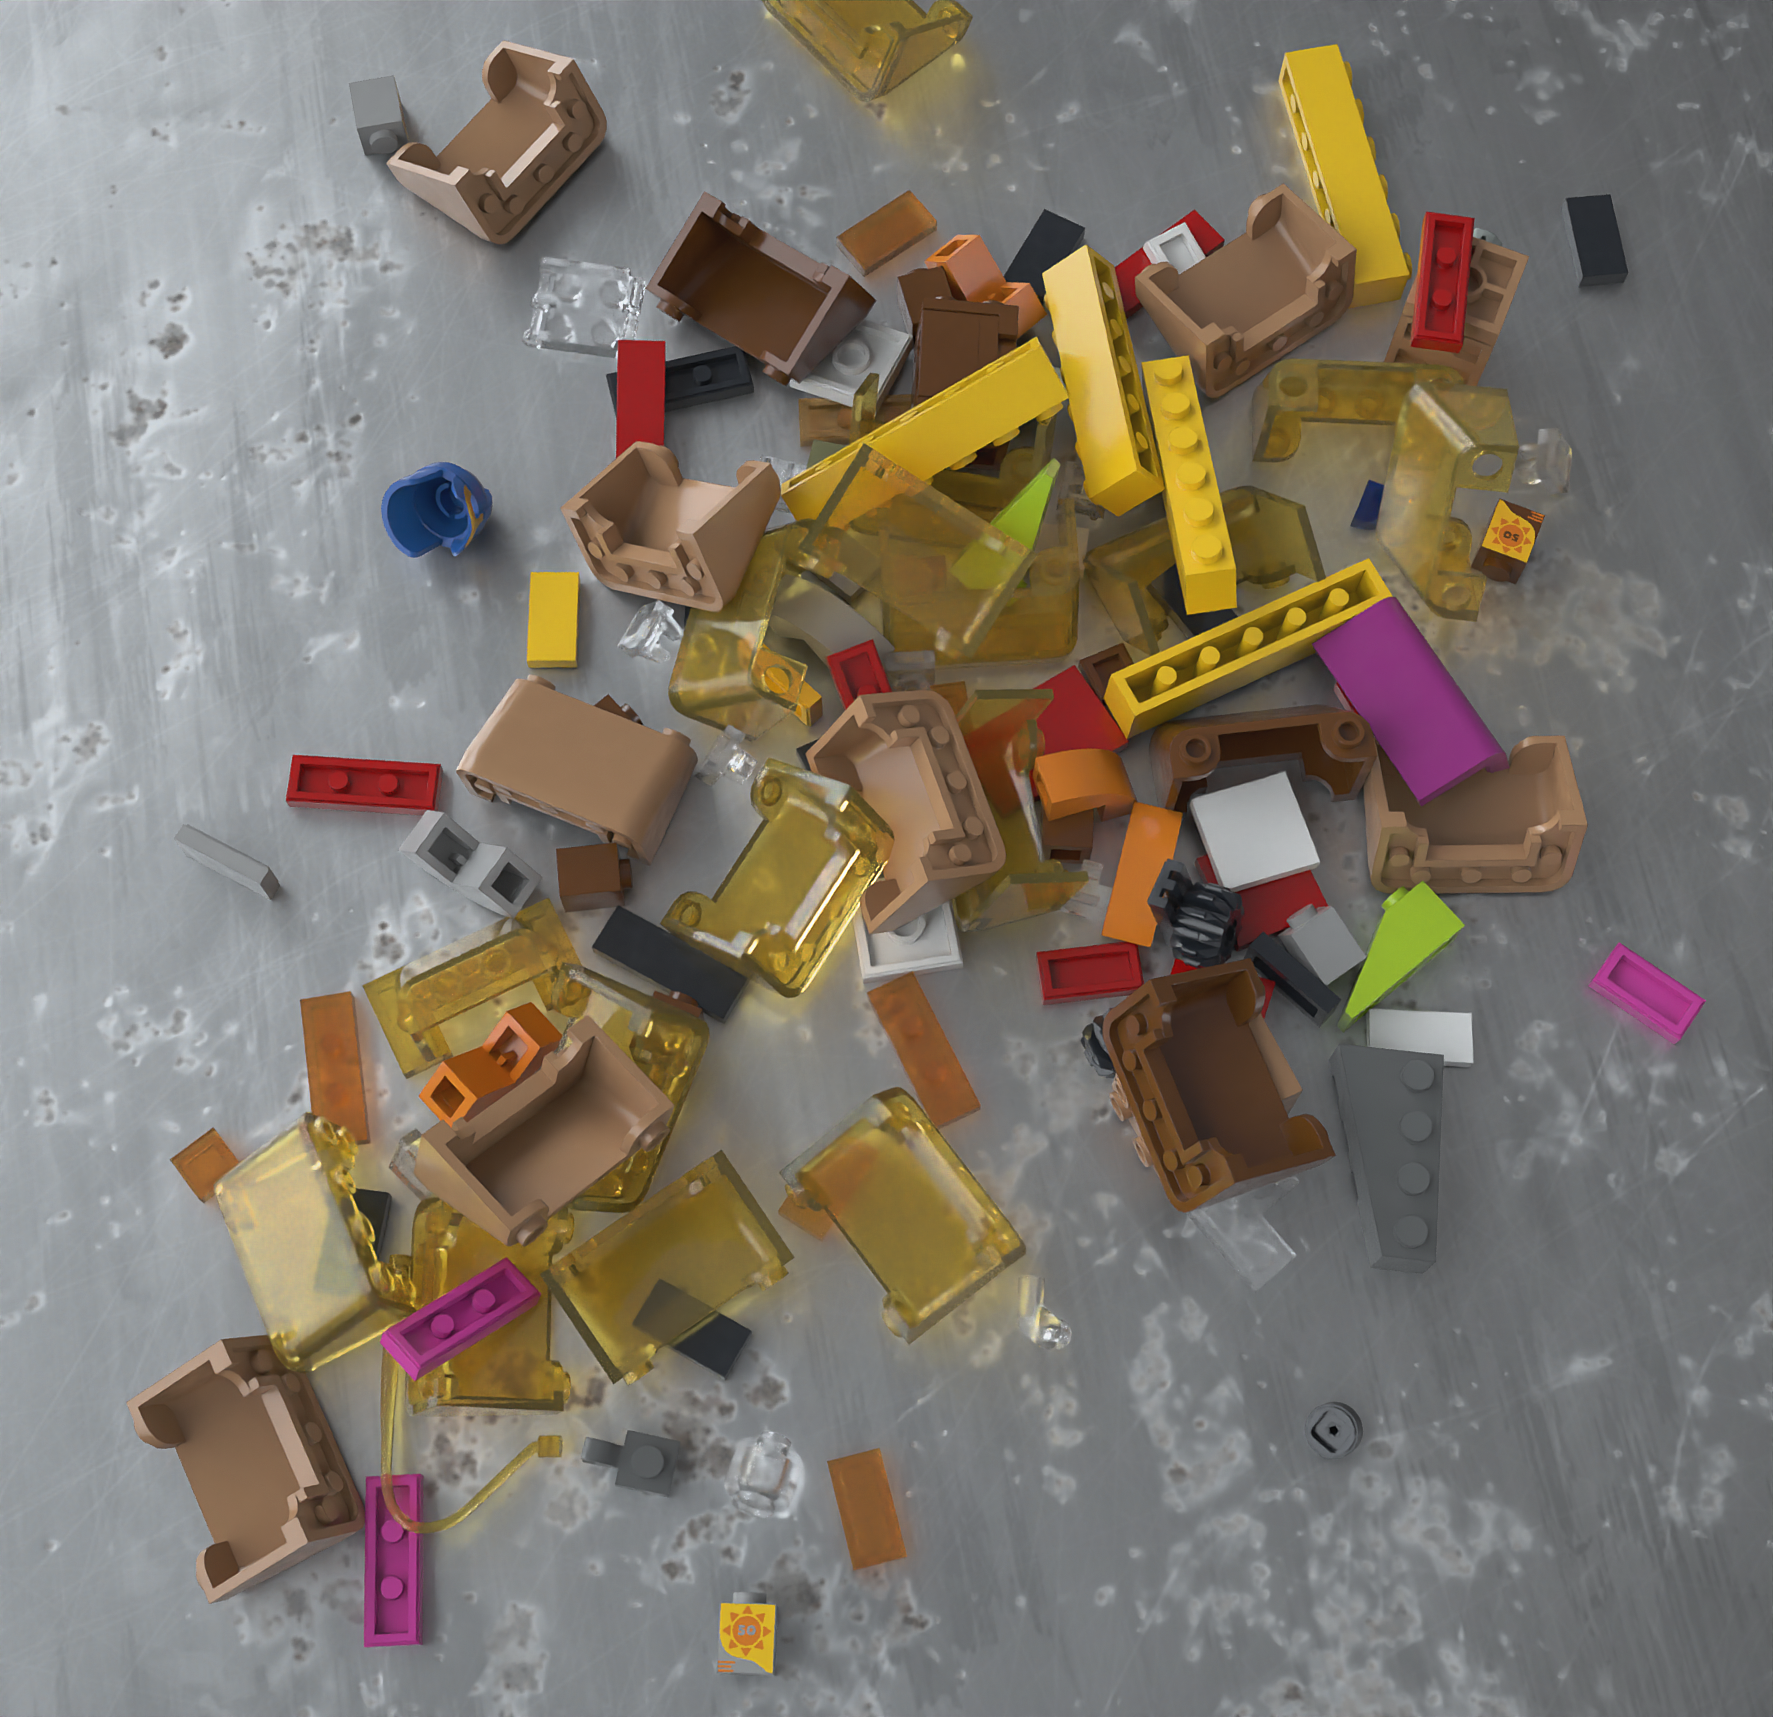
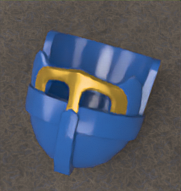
M435 462L394 482L384 494L381 514L384 527L391 541L408 557H420L438 546L451 548L452 555L457 556L483 530L487 519L491 516L493 501L489 490L483 488V485L474 474L453 463Z

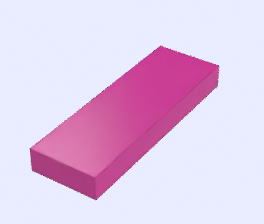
M506 1257L385 1330L380 1344L416 1381L537 1305L541 1293Z
M423 1475L367 1476L365 1496L364 1647L423 1645Z

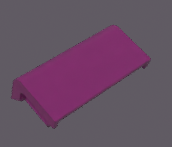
M1387 597L1378 601L1312 644L1316 654L1327 666L1358 714L1370 724L1373 736L1412 791L1420 806L1440 796L1485 768L1487 773L1510 768L1505 751L1396 597Z

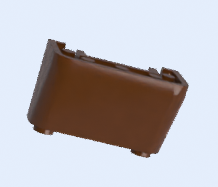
M704 191L645 289L660 299L656 308L674 320L680 322L685 315L766 364L762 372L783 386L787 387L790 380L800 384L867 317L877 300L850 275L833 265L829 267L823 262L818 263L759 229L749 219L731 213L725 207L726 204Z
M1322 704L1171 720L1162 723L1155 729L1149 744V757L1158 807L1183 813L1182 819L1186 817L1187 804L1190 798L1195 794L1206 793L1208 787L1206 777L1214 772L1215 769L1298 760L1302 782H1310L1314 779L1323 783L1330 791L1331 802L1356 800L1377 758L1373 731L1370 724L1361 715Z
M1251 958L1150 979L1109 1011L1104 1018L1103 1039L1164 1191L1170 1203L1183 1213L1209 1207L1318 1167L1336 1156L1328 1133L1318 1119L1306 1113L1291 1118L1287 1115L1249 1026V1022L1261 1013L1265 1000V988Z

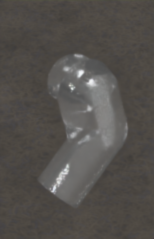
M1020 1276L1018 1278L1017 1324L1019 1328L1038 1347L1047 1350L1066 1347L1071 1339V1328L1065 1320H1059L1044 1306L1045 1278L1039 1276Z

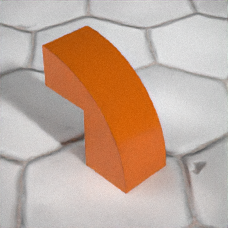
M956 235L924 261L928 269L943 266L952 297L956 300L981 303L994 300L1005 305L1019 306L1017 339L1048 315L1030 283L1006 282L980 235Z
M1076 749L1036 757L1032 777L1048 821L1096 808L1101 822L1131 814L1134 801L1138 802L1122 758L1115 752L1104 749Z
M1134 801L1104 920L1102 936L1151 948L1157 922L1147 900L1164 862H1167V859L1173 860L1183 813Z
M532 1002L508 1010L482 1046L444 1060L419 1094V1098L440 1121L444 1120L451 1128L453 1122L461 1116L466 1122H469L531 1077L542 1066L544 1056L551 1051L554 1052L565 1037Z

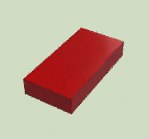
M1118 942L1036 952V964L1043 1005L1128 996L1144 984L1138 944Z

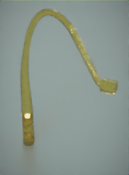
M392 1254L389 1256L390 1267L388 1268V1294H386L384 1331L406 1317L407 1290L409 1285L408 1274L410 1273L411 1256ZM383 1347L380 1396L381 1486L388 1511L394 1520L405 1530L417 1534L447 1530L472 1514L535 1453L538 1454L539 1458H561L563 1451L562 1436L539 1435L538 1441L532 1442L525 1447L457 1512L433 1522L411 1520L398 1506L392 1483L394 1414L400 1364Z

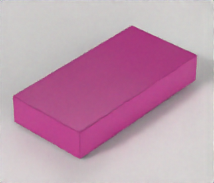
M1620 942L1614 947L1588 985L1674 1045L1680 1041L1706 1002V1000Z

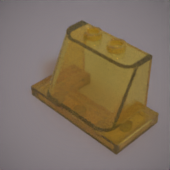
M549 898L519 911L515 918L506 917L362 985L406 1079L454 1057L439 1024L531 980L547 1012L593 990L592 984Z

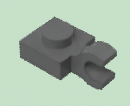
M627 1430L624 1446L586 1437L581 1459L584 1463L617 1469L615 1486L669 1498L681 1442Z

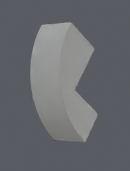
M785 575L756 608V611L778 636L805 640L827 667L826 656L871 639L875 643L882 663L895 649L857 611L825 589L799 577Z
M427 810L398 849V851L453 890L494 912L511 918H515L543 878L510 849L503 846L480 843L444 812Z

